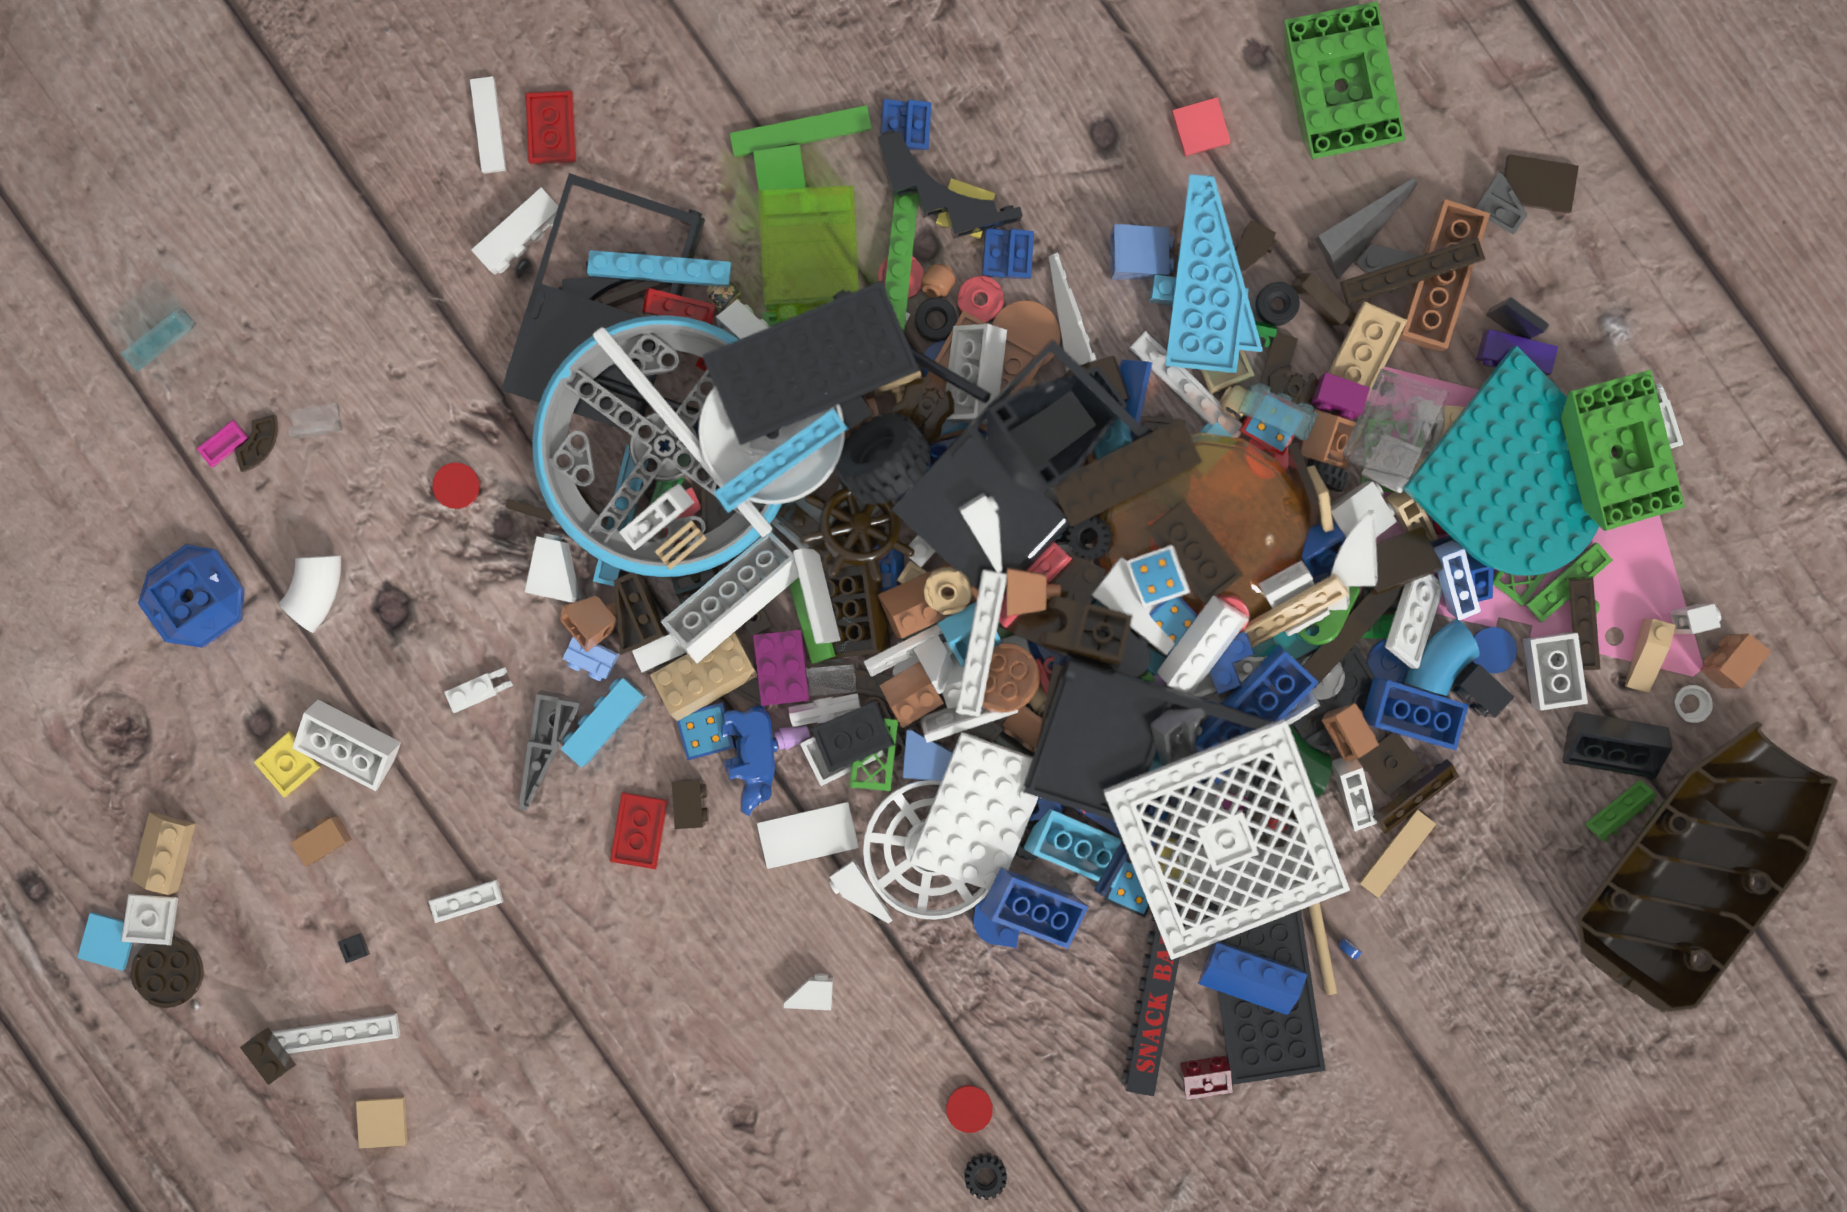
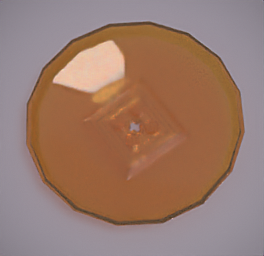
M1202 432L1192 434L1190 437L1203 461L1202 463L1101 512L1100 519L1107 521L1106 524L1111 527L1110 533L1113 532V537H1111L1113 545L1109 546L1111 549L1104 556L1099 557L1101 568L1106 570L1103 577L1107 575L1120 557L1128 561L1160 550V547L1145 529L1184 499L1242 572L1243 576L1219 595H1235L1243 600L1249 611L1248 622L1272 609L1259 583L1300 561L1303 562L1302 553L1309 528L1302 495L1278 460L1241 438ZM1188 584L1190 593L1180 597L1199 615L1205 604Z

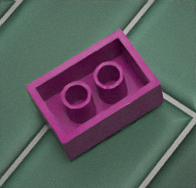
M793 630L753 635L761 706L810 700L803 631Z

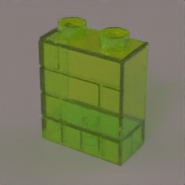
M854 185L758 190L764 305L768 312L776 311V321L783 322L804 313V310H812L834 301L832 296L843 289L846 292L849 290L852 292L860 290Z

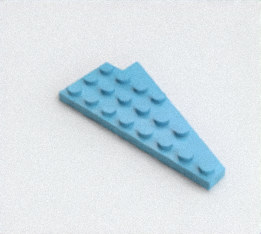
M1189 174L1165 366L1236 373L1239 350L1262 352V346L1215 178L1209 175Z

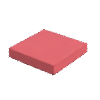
M1218 97L1172 111L1185 157L1231 143Z

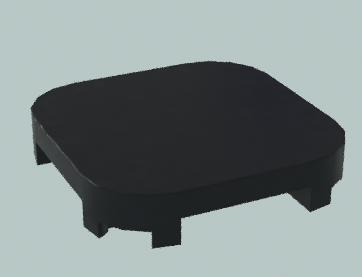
M1356 645L1339 661L1343 668L1345 679L1343 687L1338 694L1328 699L1318 700L1320 706L1314 709L1315 713H1308L1293 723L1300 737L1318 750L1330 751L1337 748L1322 721L1325 713L1356 703L1357 707L1364 714L1375 676ZM1318 648L1296 659V661L1301 664L1306 657L1313 654ZM1315 716L1308 732H1304L1300 725L1305 727L1309 717Z

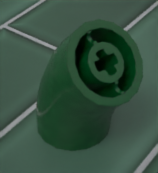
M1290 724L1289 729L1314 796L1320 797L1330 779L1332 757L1330 754L1308 744ZM1276 766L1273 773L1281 778Z

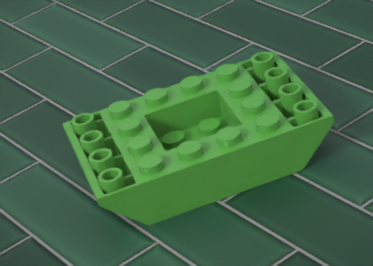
M1378 1L1284 20L1285 56L1302 140L1312 160L1406 140ZM1338 80L1345 82L1346 91H1337L1334 83Z
M1647 370L1570 391L1562 412L1561 421L1583 509L1603 531H1608L1685 508L1652 371ZM1613 446L1617 449L1618 452L1616 458H1614L1611 454V449Z

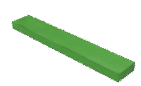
M866 105L730 133L734 157L736 158L751 155L756 150L801 145L870 131L872 127Z

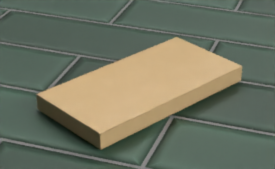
M1363 300L1328 373L1370 387L1366 400L1367 403L1408 320Z

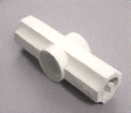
M858 693L836 698L832 696L813 700L812 703L795 705L788 708L792 727L815 722L817 724L825 723L860 708L861 704Z

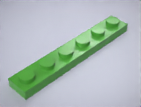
M914 193L895 196L885 283L886 292L903 332L905 331L918 198Z

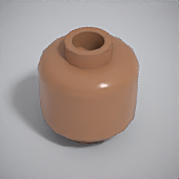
M932 264L922 277L921 286L923 292L928 297L945 298L954 286L956 278L953 270L948 265Z

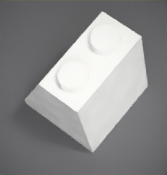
M1366 481L1330 503L1332 519L1345 534L1346 539L1353 527L1369 510L1374 509L1376 537L1397 522L1394 518V515H1396L1395 510L1389 503L1384 501L1382 497L1384 492L1378 483L1374 484L1373 481Z
M544 533V538L536 537L525 593L567 602L580 601L581 597L569 543L562 542L563 537Z

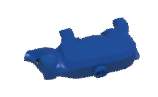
M761 705L750 707L744 712L728 711L724 714L723 724H721L722 738L728 735L738 736L736 743L737 757L724 760L725 772H728L729 780L739 778L744 782L740 808L741 812L749 817L755 807L769 800L772 795L771 787L775 772L774 752H777L778 749L777 740L772 736L770 716L765 711V707Z

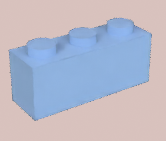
M1453 540L1434 547L1443 566V569L1437 572L1447 611L1458 620L1481 612L1464 548Z

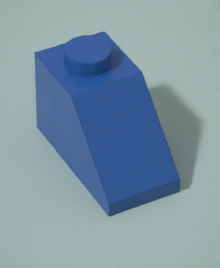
M1465 551L1478 602L1493 598V568L1483 565Z

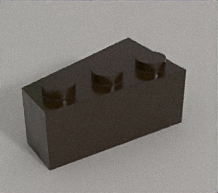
M629 573L615 579L614 590L618 613L617 626L620 637V655L627 654L667 636L668 633L661 623L662 619L643 575Z

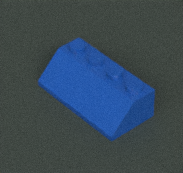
M1122 360L1118 367L1130 399L1125 401L1127 404L1125 410L1140 424L1152 362ZM1130 431L1133 440L1136 436Z
M1218 941L1210 946L1198 984L1288 1015L1300 998L1307 974L1302 969Z

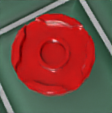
M449 463L436 472L433 479V492L436 499L442 505L451 509H463L477 500L481 482L478 474L472 467L463 463Z
M963 1085L956 1088L950 1094L946 1104L947 1117L957 1130L964 1133H975L984 1129L990 1122L993 1114V1105L989 1094L978 1086Z

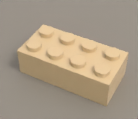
M733 632L698 663L689 654H686L652 673L650 676L669 714L679 721L758 676V672L741 638L736 632Z

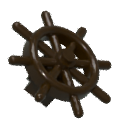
M840 478L842 489L830 496L826 502L812 494L806 495L804 497L805 501L822 511L819 517V531L803 534L800 540L804 544L822 540L825 548L835 557L829 569L830 576L835 577L844 563L858 566L868 565L872 579L875 582H879L882 576L877 562L885 558L892 549L908 557L914 555L915 551L912 547L897 540L900 533L901 518L891 510V507L894 505L891 500L883 504L878 502L877 506L884 514L870 517L876 505L866 503L862 512H860L856 498ZM847 501L848 507L844 506L842 510L837 508L839 504ZM830 515L837 518L831 528L829 525ZM881 524H889V535L884 533L886 528L881 526ZM834 536L837 537V538H838L841 542H843V543L840 545V544L836 541V539L834 538ZM879 542H882L883 544L876 549Z

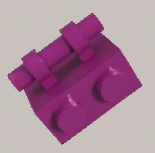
M1325 372L1319 377L1311 404L1317 405V408L1321 411H1334L1339 413V416L1344 419L1353 420V418L1356 419L1362 415L1370 387Z

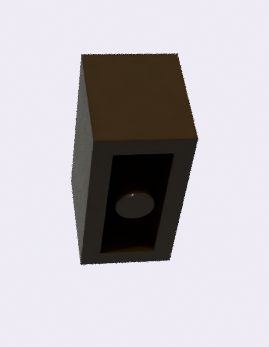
M703 779L674 780L672 782L674 828H703L705 822L709 821V809L704 807V798L708 796L707 784H703Z
M269 1028L261 1031L240 1047L268 1085L296 1066L295 1062Z

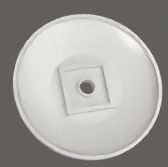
M714 387L705 401L700 417L699 438L703 456L714 476L725 485L830 410L834 409L844 423L841 408L837 405L779 430V436L776 439H769L765 435L740 446L716 387ZM844 432L747 500L763 504L788 503L805 497L816 490L827 480L838 463L843 448Z

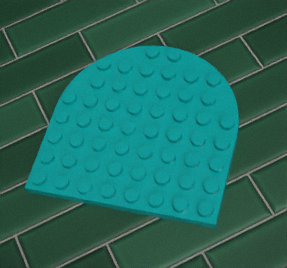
M1518 346L1511 347L1402 489L1473 558L1483 565L1505 574L1530 576L1555 571L1581 554L1599 529V525L1583 509L1561 421L1567 396Z

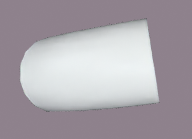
M341 556L295 558L292 582L285 596L279 602V606L293 620L312 633L323 622L336 597L341 574Z

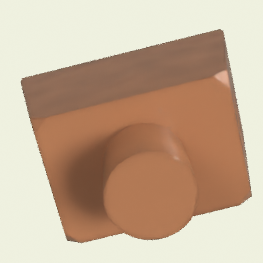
M1007 568V616L1046 610V599L1054 596L1060 597V585L1046 584V574Z
M594 596L565 605L562 608L560 621L584 651L587 652L614 631L615 616L618 615L616 602L605 605L599 597Z

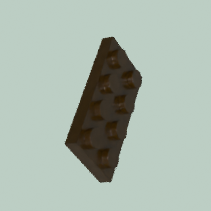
M1184 499L1145 529L1160 549L1174 546L1187 583L1205 605L1213 595H1219L1243 576L1242 572Z

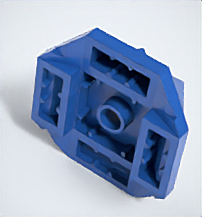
M185 544L147 571L138 605L164 642L204 648L242 621L245 588L219 550ZM189 590L193 592V599L190 602L186 598Z

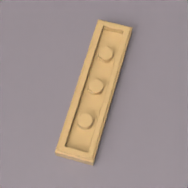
M1419 810L1414 811L1362 877L1359 884L1379 898L1435 827L1436 823Z

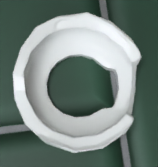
M1698 685L1682 687L1675 698V708L1678 714L1690 723L1705 721L1713 708L1710 694ZM1689 694L1696 696L1699 701L1698 709L1692 713H1684L1679 706L1682 699Z

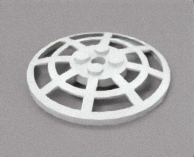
M924 779L905 784L896 789L875 809L864 835L863 856L866 871L872 885L888 904L909 916L935 920L962 914L985 898L989 890L980 888L972 896L965 886L966 882L949 876L951 884L930 888L931 877L941 874L910 863V858L926 819L921 821L914 810L932 805L934 798L922 799L909 804L902 793L920 786L941 784V781ZM892 800H895L901 811L891 821L886 834L873 833L872 831L879 815ZM906 816L913 826L907 836L893 835L898 823ZM870 842L884 843V856L890 871L879 880L871 863ZM891 844L904 846L907 858L897 866H895L891 856ZM910 867H913L922 873L921 885L918 886L909 882L901 874ZM896 879L906 889L918 893L917 908L898 901L886 891L885 887ZM957 889L964 902L947 909L926 910L928 896L943 895Z

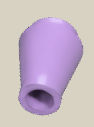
M807 725L779 728V731L774 732L779 750H788L810 738Z

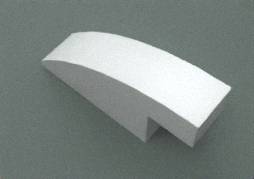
M1374 509L1367 511L1353 527L1334 563L1331 576L1336 574L1348 591L1349 586H1375L1378 581ZM1350 595L1329 605L1328 610H1347L1350 604Z

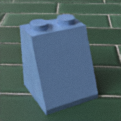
M1114 224L1110 232L1111 280L1153 279L1155 275L1169 277L1170 272H1173L1174 269L1173 258H1169V249H1173V234H1169V228Z
M907 728L903 778L942 781L953 750L935 740L927 743L924 734L913 728Z

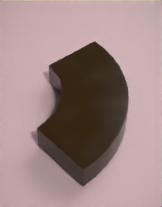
M276 415L251 421L252 431L249 439L244 445L235 449L240 472H246L257 467L271 453L278 435Z

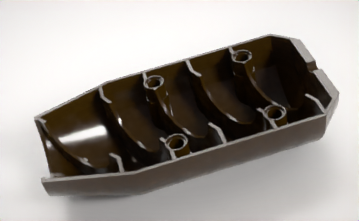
M1758 721L1754 722L1682 775L1574 918L1580 953L1632 994H1636L1644 1002L1662 1013L1696 1009L1808 862L1838 782L1834 777L1820 773L1801 763L1775 745L1761 731L1762 724Z

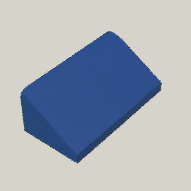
M892 549L885 558L879 561L883 592L900 585L896 580L904 569V554L895 549Z

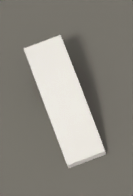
M670 634L632 651L641 673L687 653Z

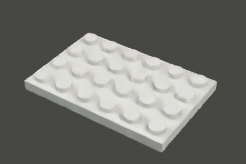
M961 732L910 858V863L990 890L1000 868L1009 869L1038 797L1023 793L1022 791L1033 757Z

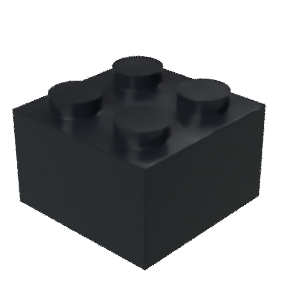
M1480 664L1467 665L1456 678L1451 690L1458 699H1465L1470 704L1468 708L1475 715H1482L1485 718H1496L1515 698Z

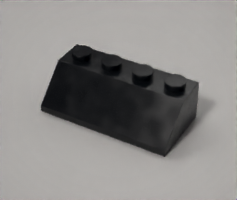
M1575 712L1567 728L1562 761L1565 764L1656 779L1673 749L1669 727Z

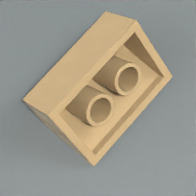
M149 812L132 881L146 890L165 895L178 892L196 823Z

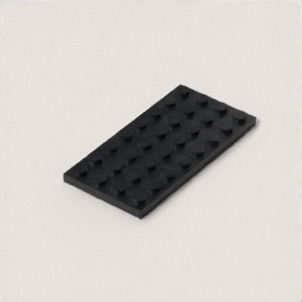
M882 281L702 355L740 446L919 372V368Z
M1210 901L1207 909L1217 912L1219 906ZM1301 910L1221 940V942L1302 969L1307 974L1300 998L1288 1015L1217 991L1232 1085L1326 1071Z

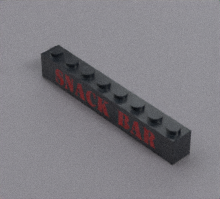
M1175 905L1178 913H1180L1183 906ZM1152 913L1153 931L1149 930L1147 936V944L1150 945L1149 953H1145L1143 957L1142 967L1146 969L1144 977L1139 979L1138 991H1141L1140 1000H1136L1134 1006V1014H1137L1136 1023H1132L1130 1028V1037H1133L1132 1045L1127 1046L1125 1060L1128 1061L1127 1070L1123 1069L1121 1083L1124 1084L1126 1092L1154 1097L1180 957L1171 960Z

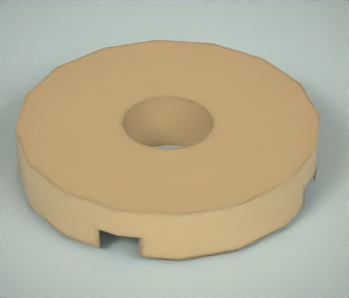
M941 568L934 571L927 578L924 587L925 600L933 610L935 609L941 614H956L963 611L972 596V586L968 577L960 570ZM951 587L955 593L952 596H945L941 589Z

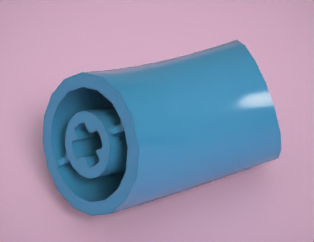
M1453 619L1440 628L1427 641L1419 668H1409L1404 683L1448 696L1459 674L1480 655L1479 647L1469 629L1458 619Z

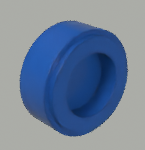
M1343 938L1338 944L1339 948L1353 959H1358L1362 954V951L1346 938Z

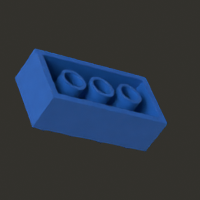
M1373 678L1363 717L1368 726L1439 747L1457 750L1469 705L1389 680Z
M1001 867L980 910L992 921L1069 949L1089 906L1074 895Z

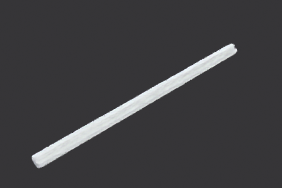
M603 327L598 329L593 334V338L720 488L724 486L708 467L697 437ZM746 500L737 506L738 510L761 537L766 536L772 531V526L751 501Z

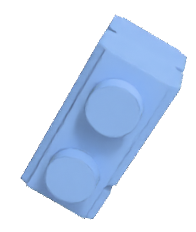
M572 637L563 660L568 661V667L580 671L581 668L589 671V677L601 681L602 678L608 679L620 653L599 643L591 650L585 652L576 639Z

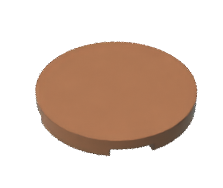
M1017 301L1007 305L997 314L992 323L993 326L1006 329L1008 336L1037 352L1051 339L1058 345L1060 344V327L1056 317L1048 308L1034 301ZM1051 352L1048 353L1040 368L1048 364L1055 355Z
M1001 643L993 647L982 707L986 710L996 713L1012 712L1026 705L1035 695L1040 680L1039 668L1033 656L1025 648L1011 643Z

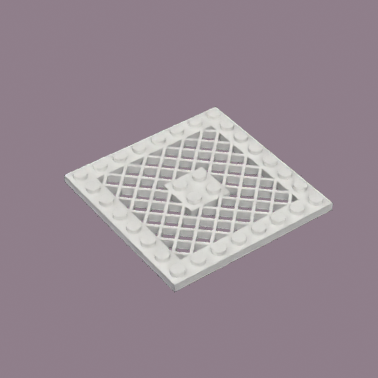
M1285 719L1103 790L1171 960L1350 891ZM1261 759L1271 762L1266 772L1257 769ZM1253 760L1251 766L1243 764L1245 762ZM1276 766L1281 778L1272 775ZM1231 768L1228 775L1221 773L1222 771ZM1238 768L1248 771L1244 781L1234 778ZM1254 774L1263 777L1259 788L1249 784ZM1208 777L1206 784L1198 782L1199 780ZM1215 777L1225 780L1221 790L1211 787ZM1269 780L1278 783L1274 794L1265 790ZM1231 783L1241 786L1236 796L1227 793ZM1186 786L1183 793L1176 791V789ZM1193 786L1203 789L1198 799L1189 796ZM1284 788L1289 800L1280 796ZM1246 789L1256 792L1252 802L1242 799ZM1208 792L1218 795L1214 805L1204 802ZM1170 794L1180 798L1176 808L1166 805ZM1163 795L1160 802L1154 800V798ZM1262 795L1271 798L1267 809L1258 805ZM1224 798L1233 801L1229 811L1219 808ZM1185 801L1195 804L1191 814L1182 811ZM1277 801L1286 804L1282 815L1273 811ZM1140 804V807L1137 811L1136 805ZM1147 804L1157 807L1153 817L1143 813ZM1239 804L1248 807L1245 817L1241 809L1237 810ZM1201 807L1211 810L1207 820L1197 817ZM1292 809L1297 821L1288 817ZM1163 810L1173 813L1169 823L1159 820ZM1255 810L1264 814L1260 823L1250 820ZM1216 813L1224 815L1222 817L1214 819ZM1178 816L1188 819L1184 829L1174 825ZM1270 816L1279 819L1275 830L1266 826ZM1141 819L1150 822L1146 831ZM1194 822L1201 824L1196 826L1199 835L1190 832ZM1285 822L1294 825L1290 836L1281 832ZM1156 825L1166 828L1161 838L1152 834ZM1248 825L1256 828L1253 838ZM1300 830L1304 841L1296 838ZM1171 831L1181 834L1177 844L1167 840ZM1263 831L1272 835L1268 844L1258 841ZM1187 837L1196 840L1192 850L1183 847ZM1278 837L1287 841L1283 850L1274 847ZM1149 840L1159 843L1155 852ZM1293 843L1302 846L1298 856L1289 853ZM1202 844L1207 856L1198 853ZM1164 846L1174 849L1170 859L1160 855ZM1256 846L1264 849L1260 859L1253 857L1259 855ZM1308 851L1312 862L1304 859ZM1179 852L1189 855L1185 865L1176 861ZM1271 852L1280 855L1276 865L1266 862ZM1195 858L1205 861L1200 871L1191 867ZM1286 858L1295 861L1291 871L1282 868ZM1158 861L1167 864L1163 873ZM1248 861L1258 864L1253 874L1244 871ZM1240 862L1238 868L1231 866L1233 864ZM1210 864L1214 872L1218 871L1216 876L1206 873ZM1301 864L1310 867L1306 877L1297 874ZM1172 867L1182 870L1178 879L1168 876ZM1263 867L1273 870L1268 880L1259 877ZM1225 870L1235 873L1231 883L1222 880ZM1188 873L1197 876L1193 885L1184 882ZM1279 873L1288 876L1283 886L1274 883ZM1241 876L1250 879L1246 889L1237 885ZM1203 878L1213 882L1209 891L1199 888ZM1294 879L1301 881L1291 885ZM1166 882L1175 885L1172 893H1170ZM1256 882L1265 885L1261 894L1252 891ZM1218 885L1228 888L1224 897L1214 894ZM1181 887L1190 891L1186 900L1177 897ZM1271 888H1274V889L1277 890V891L1272 892V893L1269 894ZM1233 891L1243 894L1239 903L1230 900ZM1196 893L1205 896L1201 906L1192 903ZM1249 897L1255 898L1254 900L1247 902ZM1211 899L1220 902L1217 912L1207 909ZM1175 903L1183 905L1180 913H1178ZM1227 905L1233 907L1229 910L1224 911ZM1189 908L1198 911L1195 920L1185 917ZM1204 914L1211 916L1202 920Z

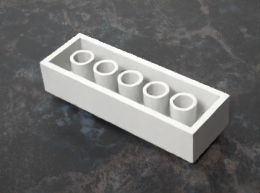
M769 532L766 536L759 538L677 607L661 623L689 656L698 663L799 577L794 554L772 532Z

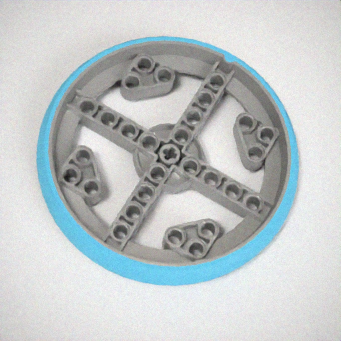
M671 315L639 317L606 328V331L631 360L637 359L642 363L640 371L644 376L675 371L679 366V357L675 351H682L703 358V354L739 340L721 328L706 322ZM591 336L572 351L551 377L540 400L534 422L532 443L535 473L541 493L556 521L580 547L594 557L611 566L640 575L676 577L695 574L721 565L743 552L760 537V534L737 507L733 509L735 513L731 518L711 532L704 534L707 539L671 570L655 551L692 520H697L701 523V532L703 534L705 523L701 518L691 516L674 519L666 525L668 535L665 538L659 539L654 535L652 538L656 542L646 541L635 551L619 533L618 528L654 480L670 482L686 475L716 498L717 496L714 492L716 491L717 483L711 476L707 481H700L697 478V471L703 467L657 412L643 417L594 381L601 372L613 365L614 361ZM645 341H654L656 344L655 350L645 352L642 349ZM667 354L675 358V363L670 367L662 364V358ZM708 369L676 411V414L699 441V435L694 425L701 417L705 401L709 396L702 394L700 387L704 383H710L715 387ZM590 383L593 385L594 389L591 395L584 396L581 394L583 384ZM609 397L613 400L611 409H601L600 402L603 398ZM580 398L631 435L629 452L636 467L600 516L592 511L576 484L589 486L595 479L588 436L581 431H574L568 435L571 418ZM688 403H698L700 406L699 412L694 415L689 414L686 411ZM623 412H630L633 419L629 424H622L619 417ZM642 426H649L652 429V435L647 439L639 436V430ZM779 430L772 432L768 438L776 439L779 436ZM575 436H582L584 438L585 444L582 448L576 449L572 446V440ZM666 440L670 441L669 447L671 450L669 452L665 450L664 453L660 452L661 447L659 443L661 441L665 443ZM682 454H687L691 458V463L687 467H681L677 463L678 457ZM561 455H568L570 457V464L566 468H561L558 465V458ZM648 459L657 461V469L653 472H647L644 468V463ZM581 469H587L590 473V478L586 482H580L577 478V474ZM634 478H640L643 481V488L640 491H633L630 487V482ZM620 497H626L629 501V507L624 511H620L616 507V501ZM751 501L769 524L776 517L783 504H763ZM607 516H611L615 520V525L610 530H606L602 526V520ZM687 530L678 539L684 540L691 533ZM698 535L687 543V549L700 539ZM675 541L662 551L664 556L674 548ZM676 552L668 560L672 563L682 553Z

